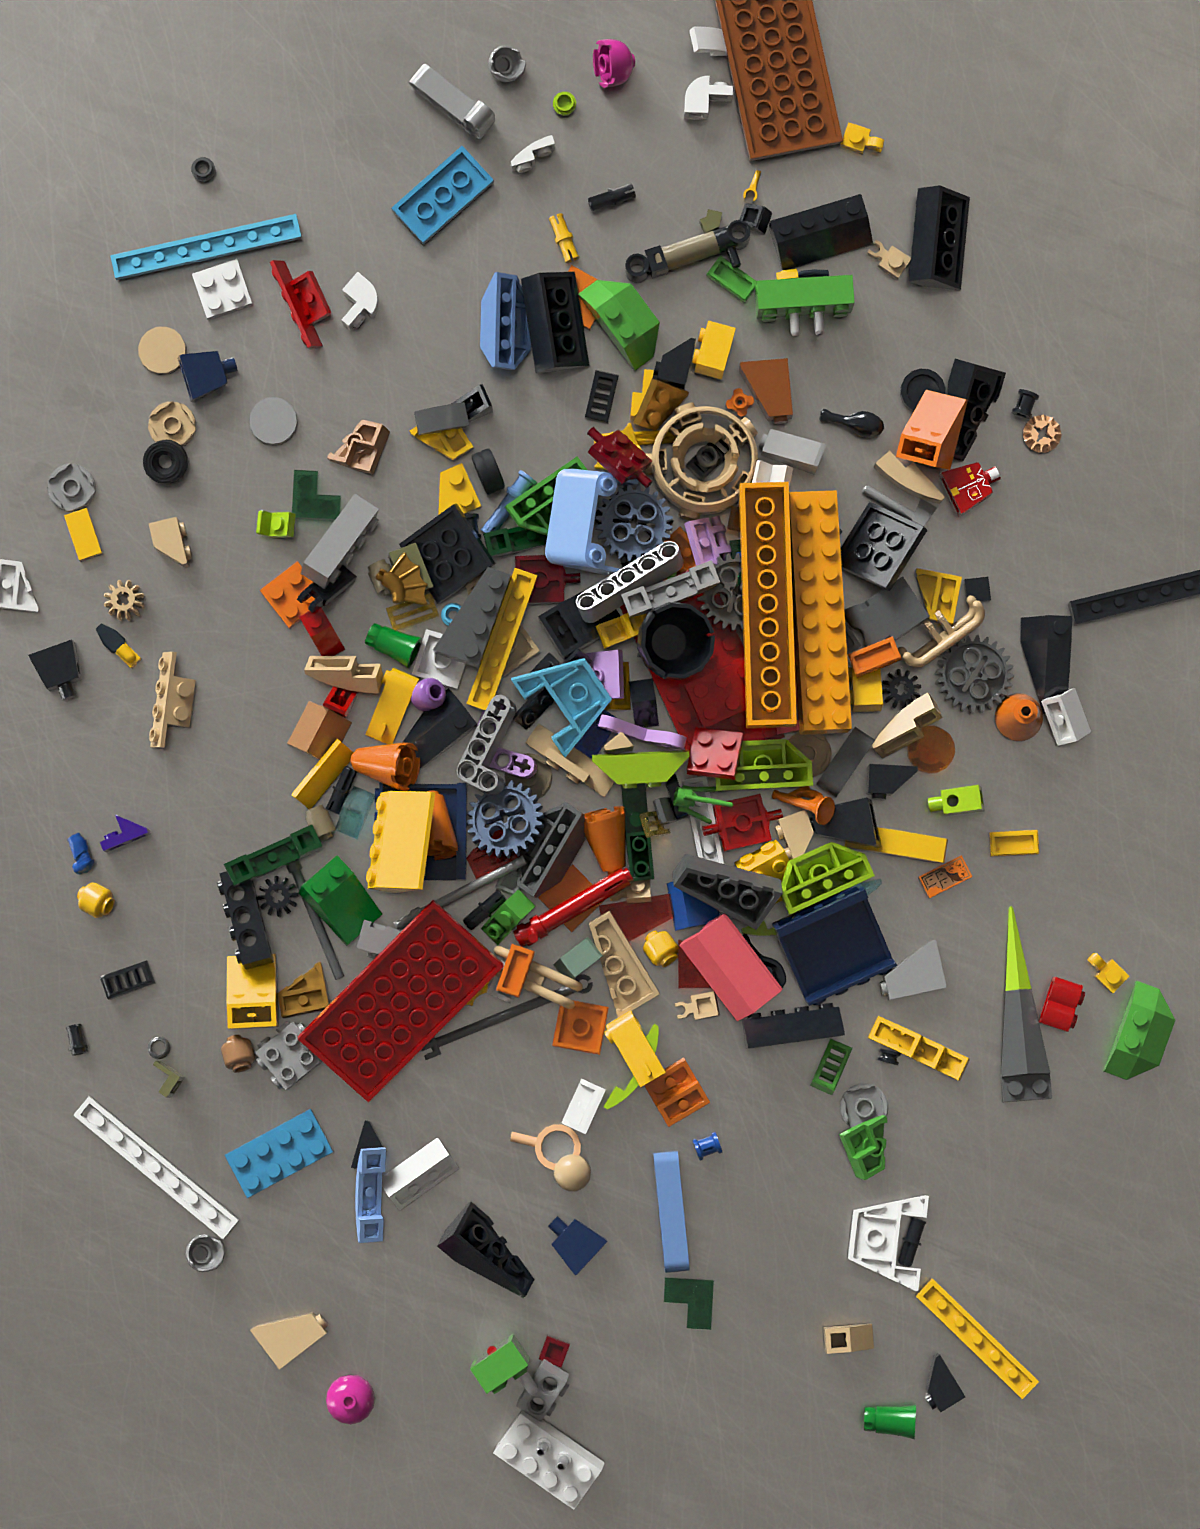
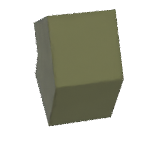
M708 209L707 216L699 220L704 233L719 229L722 212Z

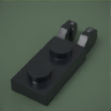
M342 565L339 569L341 573L334 583L330 582L324 589L313 582L300 593L297 600L303 603L311 596L314 597L315 600L308 607V610L314 613L352 585L357 576Z

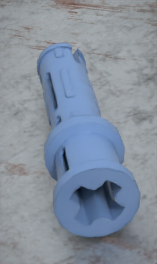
M520 470L518 472L519 476L513 485L507 487V495L480 530L484 533L499 530L510 515L505 506L528 491L533 485L535 486L537 482Z

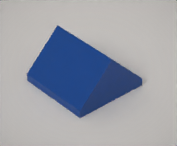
M673 882L667 883L675 931L703 926L720 916L718 909L674 887Z

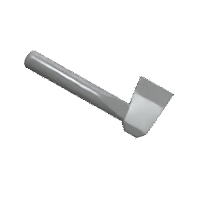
M865 486L862 491L869 498L922 526H925L937 509L934 505L920 499L914 512L869 486Z

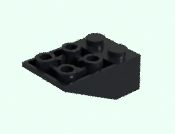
M580 592L539 615L538 619L562 659L565 660L576 649L582 650L600 639L596 626L620 617L617 609L593 623L585 622L576 605V599L582 593Z

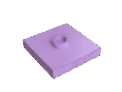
M610 650L584 653L592 660L589 665L612 699L624 698L623 651Z

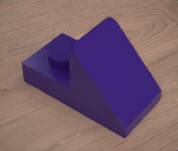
M115 815L122 833L118 834V831L109 833L104 836L105 840L101 841L100 844L103 851L107 853L151 835L149 829Z

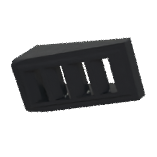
M595 370L585 417L608 422L619 377L618 374ZM598 379L610 380L612 385L598 383ZM596 387L610 390V394L596 392ZM594 397L608 400V403L603 404L593 400ZM592 406L606 409L605 414L591 411Z
M723 440L719 441L728 451L730 450ZM708 443L705 446L713 447L718 455L721 456L714 466L708 467L704 472L696 464L698 462L696 455L686 464V468L700 481H705L725 461L724 455L726 453H723L712 443ZM706 451L702 452V458L704 455H706L713 461V456L711 453Z
M147 960L100 977L108 1000L155 984ZM142 968L146 981H141L137 969ZM129 972H133L136 985H132ZM123 975L127 988L123 989L119 976ZM110 979H114L118 991L113 992Z

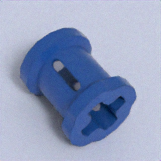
M713 1132L711 1136L704 1139L692 1140L699 1160H703L704 1156L715 1152L723 1153L716 1132Z

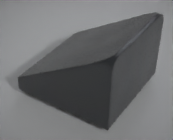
M745 203L739 220L745 221L749 225L750 230L765 234L772 212L765 206Z

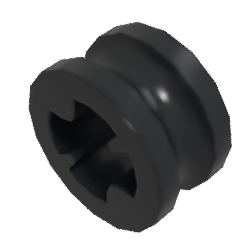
M880 1048L881 1056L877 1058L878 1061L894 1065L899 1064L897 1058L901 1056V1053Z

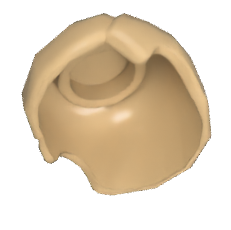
M572 1154L564 1156L555 1165V1180L564 1190H581L590 1181L591 1168L588 1162L581 1156Z

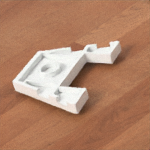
M923 1195L853 1210L847 1259L914 1291H918L921 1269L896 1266L901 1215L927 1218L929 1196Z

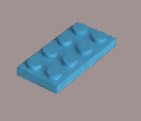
M461 146L391 209L424 245L491 186L494 180L469 152Z
M309 1109L227 1153L225 1157L243 1192L249 1198L334 1151L312 1109Z

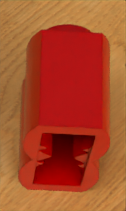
M1053 977L1039 1017V1023L1065 1032H1069L1070 1028L1074 1029L1078 1015L1075 1014L1077 1005H1082L1085 997V992L1082 991L1083 986Z

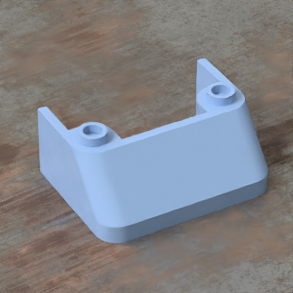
M580 469L561 470L557 475L545 548L547 560L552 564L602 575H612L620 570L619 568L606 566L604 548L599 544L591 543L598 496H611L616 491L617 486L637 485L639 481L634 479L621 484L608 472Z

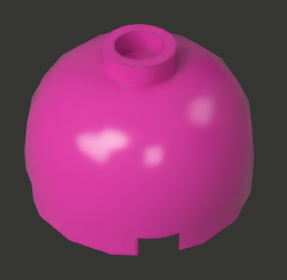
M604 39L597 41L596 44H599V47L593 51V67L595 76L600 75L602 82L598 83L603 88L623 84L628 80L635 67L634 54L631 53L625 43L619 40Z
M341 1376L331 1384L327 1391V1409L332 1417L341 1423L350 1425L360 1423L369 1416L374 1408L375 1397L373 1388L367 1380L360 1376Z

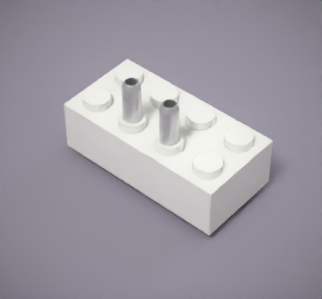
M521 1410L493 1452V1454L573 1510L577 1507L604 1466L602 1460L543 1419L539 1421Z

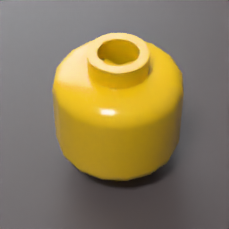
M90 883L86 887L83 886L77 894L80 910L95 918L108 915L115 903L111 890L98 883Z
M655 930L646 936L643 951L653 965L667 967L678 958L679 946L668 932H657Z

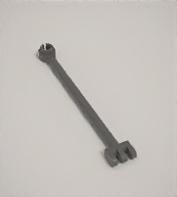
M581 974L575 980L579 982L584 979L588 982L591 978ZM593 982L588 983V986L579 991V993H588L592 989ZM564 986L553 992L565 997L577 991ZM539 996L435 1038L434 1036L421 1049L425 1051L431 1048L433 1051L424 1056L425 1060L441 1055L439 1047L552 1001Z

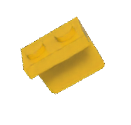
M775 839L772 842L763 844L758 850L743 855L734 864L737 868L781 879L782 884L789 858L785 850ZM780 896V898L777 900L776 903L782 901L781 896Z

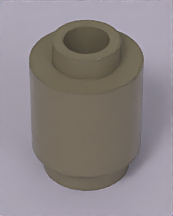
M382 559L367 567L369 570L368 575L377 594H383L384 597L391 595V592L381 585L382 582L375 578L380 569H385L389 572L391 570L390 564H387L385 559Z
M323 805L316 806L305 812L307 816L305 820L308 826L313 825L320 842L334 837L333 832L336 831V828L328 810L324 809Z

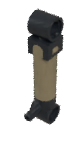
M735 220L728 226L662 248L659 245L645 250V256L639 253L632 254L625 263L626 276L631 282L640 283L648 277L649 272L653 279L668 274V270L726 251L732 267L738 268L741 266V262L736 249H743L749 244L750 227L745 221ZM735 231H742L745 236L737 239L732 234ZM635 264H640L644 269L640 272H634L631 270V267Z

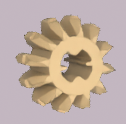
M121 580L117 581L118 588L109 585L112 594L104 593V597L110 599V601L104 603V606L106 608L112 607L108 613L111 616L117 613V619L120 621L124 614L128 621L131 620V612L139 616L140 613L136 607L144 608L145 606L144 603L138 601L145 597L143 593H137L140 587L138 585L132 587L130 580H127L125 587ZM124 595L126 598L129 595L127 598L129 603L127 605L122 603L121 606L120 597Z

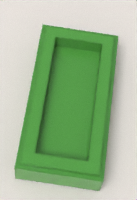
M721 255L706 274L708 278L743 303L753 293L757 282L739 268H733L731 262Z

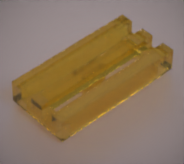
M430 593L425 595L426 601L429 600L430 604L393 616L392 612L416 604L403 602L386 608L392 628L398 631L439 617L432 595ZM432 609V613L396 625L395 621Z
M656 811L640 814L639 817L647 838L664 836L671 833L670 829H664V825L668 823L660 825ZM655 818L656 821L647 822V819ZM649 827H658V830L650 831Z

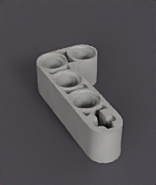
M423 64L409 81L410 86L477 139H481L495 122V114L486 104L481 101L475 103L426 64Z
M496 695L491 699L456 770L458 777L462 781L490 795H497L504 788L503 778L488 769L516 713V705L506 696ZM501 705L506 706L505 710H500L499 708ZM494 716H497L498 718H501V720L498 721L497 719L494 718ZM496 724V731L488 735L487 730L489 726ZM484 745V754L477 756V749ZM470 767H474L473 776L467 778L466 771ZM494 777L495 784L493 787L487 788L486 783L488 779Z

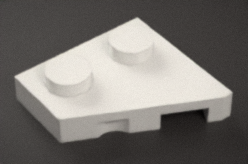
M0 559V608L38 613V606L22 562Z

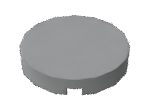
M277 397L264 398L258 402L252 409L249 418L250 428L255 437L269 445H279L288 441L293 436L298 423L296 412L291 404Z
M65 464L56 468L48 480L47 489L51 501L59 509L67 512H75L86 508L92 502L96 492L95 481L91 473L80 465Z
M859 1083L850 1087L844 1093L840 1101V1113L845 1123L852 1128L881 1115L887 1117L888 1101L885 1094L878 1087L872 1084Z

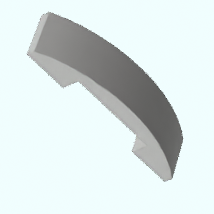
M711 560L690 568L689 572L646 588L644 586L623 593L621 596L629 616L635 617L647 614L652 609L667 602L680 603L720 584V580Z

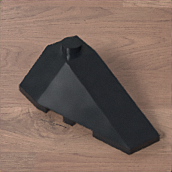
M954 359L948 380L947 395L968 400L954 459L964 461L977 438L976 430L981 421L985 422L989 415L986 412L991 403H996L1000 396L1006 372Z
M1044 615L1021 617L1020 644L1027 660V666L1031 673L1034 689L1043 714L1046 713L1041 701L1049 697L1061 695L1069 690L1072 616Z
M449 688L445 690L446 697L443 704L430 711H423L402 742L413 743L417 747L418 751H415L416 757L420 758V770L477 728L476 721Z
M472 1202L468 1203L445 1230L437 1247L458 1264L522 1298L526 1297L535 1279L519 1257L512 1255L506 1247V1239L503 1236H498L492 1227L494 1223L490 1217Z

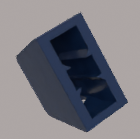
M218 351L182 354L177 358L191 402L226 386L227 379L225 375L238 371L235 359L230 358L221 361Z
M557 1216L548 1225V1228L558 1236L552 1242V1246L575 1276L608 1242L604 1237L577 1219H574L567 1225Z

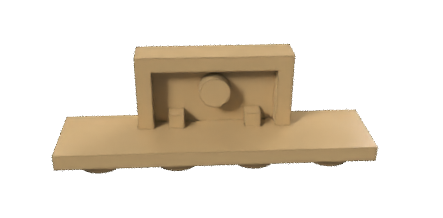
M164 652L159 660L160 676L155 687L157 699L152 710L154 722L149 734L151 748L165 747L167 725L184 728L190 727L196 680L174 676L177 652Z
M538 723L525 743L548 758L546 761L548 765L557 771L560 767L567 771V778L576 784L581 781L605 797L615 781L594 764L592 759L574 747L564 757L551 738L554 733Z

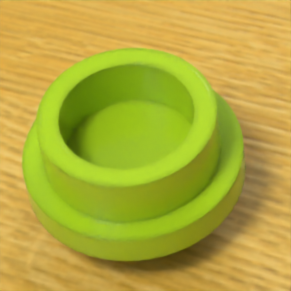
M560 92L553 99V108L559 115H570L576 109V99L569 92Z

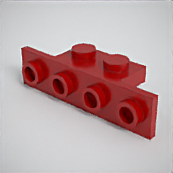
M272 260L269 262L272 267V275L282 289V297L291 309V317L299 327L303 343L308 348L322 347L323 345L314 324L332 313L313 271H307L293 280L285 261Z

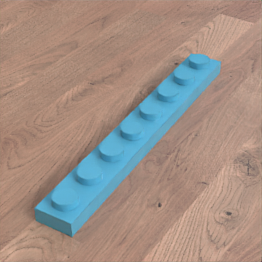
M293 214L110 255L115 279L120 280L302 239L297 215Z

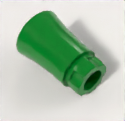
M376 623L371 625L365 639L366 645L398 661L407 668L412 666L422 643L421 637L408 635Z
M916 1405L897 1407L877 1406V1409L865 1407L864 1431H875L878 1434H890L915 1440Z

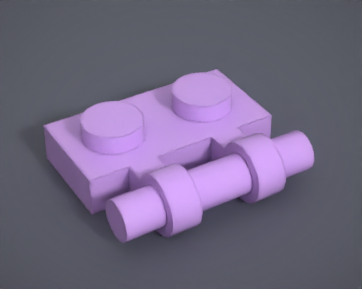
M720 516L710 518L712 526L709 517L684 523L696 566L711 560L712 563L718 565L717 557L721 556L722 560L725 561L726 554L732 552L731 546L727 544L724 533L726 528L721 523ZM714 535L716 536L719 547H717Z

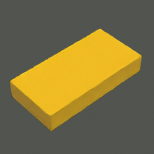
M84 508L64 515L79 561L103 554L88 509Z
M1038 830L989 832L990 857L1038 855Z

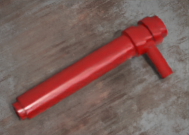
M621 868L539 916L536 914L529 918L530 921L526 924L522 922L517 925V929L513 931V934L521 947L526 945L529 947L535 944L538 938L542 940L548 936L550 931L630 886V882L634 881L627 868L624 870Z

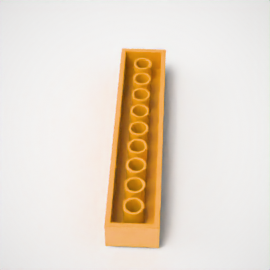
M789 482L740 483L739 513L746 728L795 727L797 717Z
M837 490L789 492L793 628L800 735L848 733L852 729Z

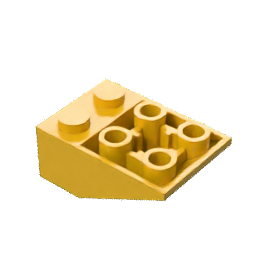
M272 954L274 962L247 970L242 963L238 964L236 956H227L228 1029L279 1027L276 954Z

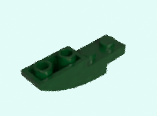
M637 783V788H623V784H621L622 802L625 808V835L629 873L634 881L654 879L645 783Z

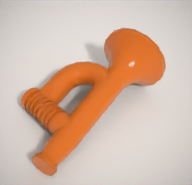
M809 786L800 787L790 793H783L778 790H774L772 793L773 799H778L784 803L813 812L816 822L820 825L827 824L833 817L835 810L834 800L831 797H824L822 793L810 789ZM801 797H806V798H809V799H812V800H806V799H803V798H801Z

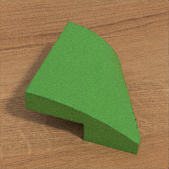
M885 1115L865 1121L839 1134L857 1178L867 1180L885 1169L886 1158L884 1157V1150L886 1148V1139L883 1138L884 1123H887Z

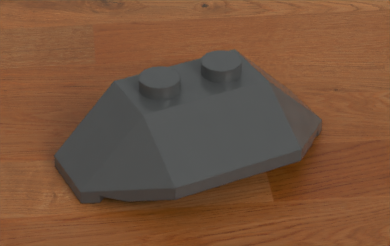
M567 802L543 813L545 818L538 821L542 822L544 827L537 828L541 837L533 836L536 844L528 843V852L523 848L520 850V856L523 855L527 864L517 869V886L535 898L562 881L585 841V814Z

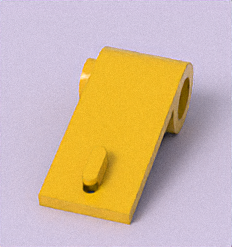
M394 667L391 671L386 670L381 682L385 686L365 735L386 744H393L411 701L412 692L420 678Z
M632 1011L625 1013L606 1025L608 1030L604 1031L607 1039L611 1044L615 1042L640 1087L666 1073Z

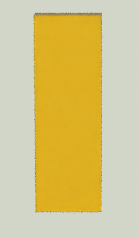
M336 739L291 795L310 810L343 771L344 767L348 765L354 752L340 740Z

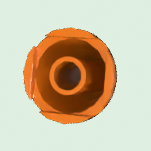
M1016 693L1005 697L998 705L995 712V723L999 732L1013 741H1025L1035 736L1040 730L1043 723V712L1039 703L1034 698L1026 694Z
M408 742L358 748L351 755L350 759L351 765L356 772L404 791L410 789L408 788L410 784H415L420 770V758L416 757L415 751H418L413 743Z
M427 791L435 792L427 856H434V860L451 858L456 855L458 844L445 798L438 791Z
M614 806V811L612 812L607 810V808L585 813V837L603 872L607 871L608 875L626 866L625 808L623 806Z

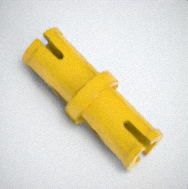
M559 213L556 214L559 224H557L554 215L549 218V222L556 235L555 242L561 248L565 263H571L569 252H571L574 261L580 257L572 241L574 238L573 234L568 231L564 215Z

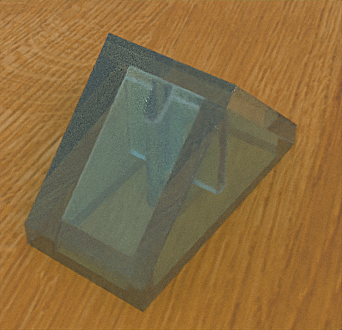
M353 786L342 807L336 831L358 840L375 800V794Z

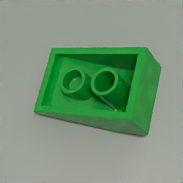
M338 855L305 882L298 892L346 946L360 935L364 920L374 923L382 916L381 911L358 878Z

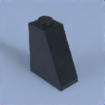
M868 797L836 804L833 817L825 825L818 824L815 814L812 812L810 823L817 835L874 848L882 847L873 803Z

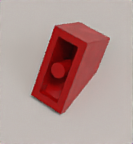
M322 607L314 613L308 611L299 616L321 656H336L346 650Z

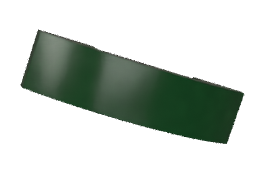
M519 526L483 533L485 544L491 557L546 546L547 542L546 535Z
M311 824L291 833L289 837L249 855L245 854L225 863L224 867L233 886H237L280 869L321 848L322 844Z

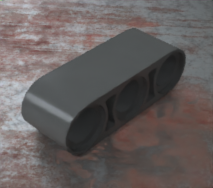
M854 727L816 784L837 797L875 739Z

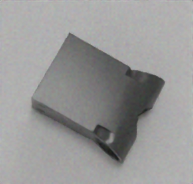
M903 576L895 582L890 591L883 589L864 603L844 609L845 619L851 628L863 634L864 647L892 636L894 641H896L930 617Z

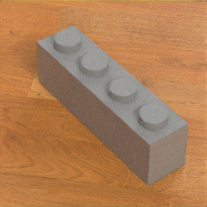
M354 494L304 561L300 574L324 589L330 582L334 583L341 573L339 571L341 566H347L354 555L352 553L354 548L359 549L366 539V536H364L368 530L372 532L377 525L379 519L376 517L379 509Z

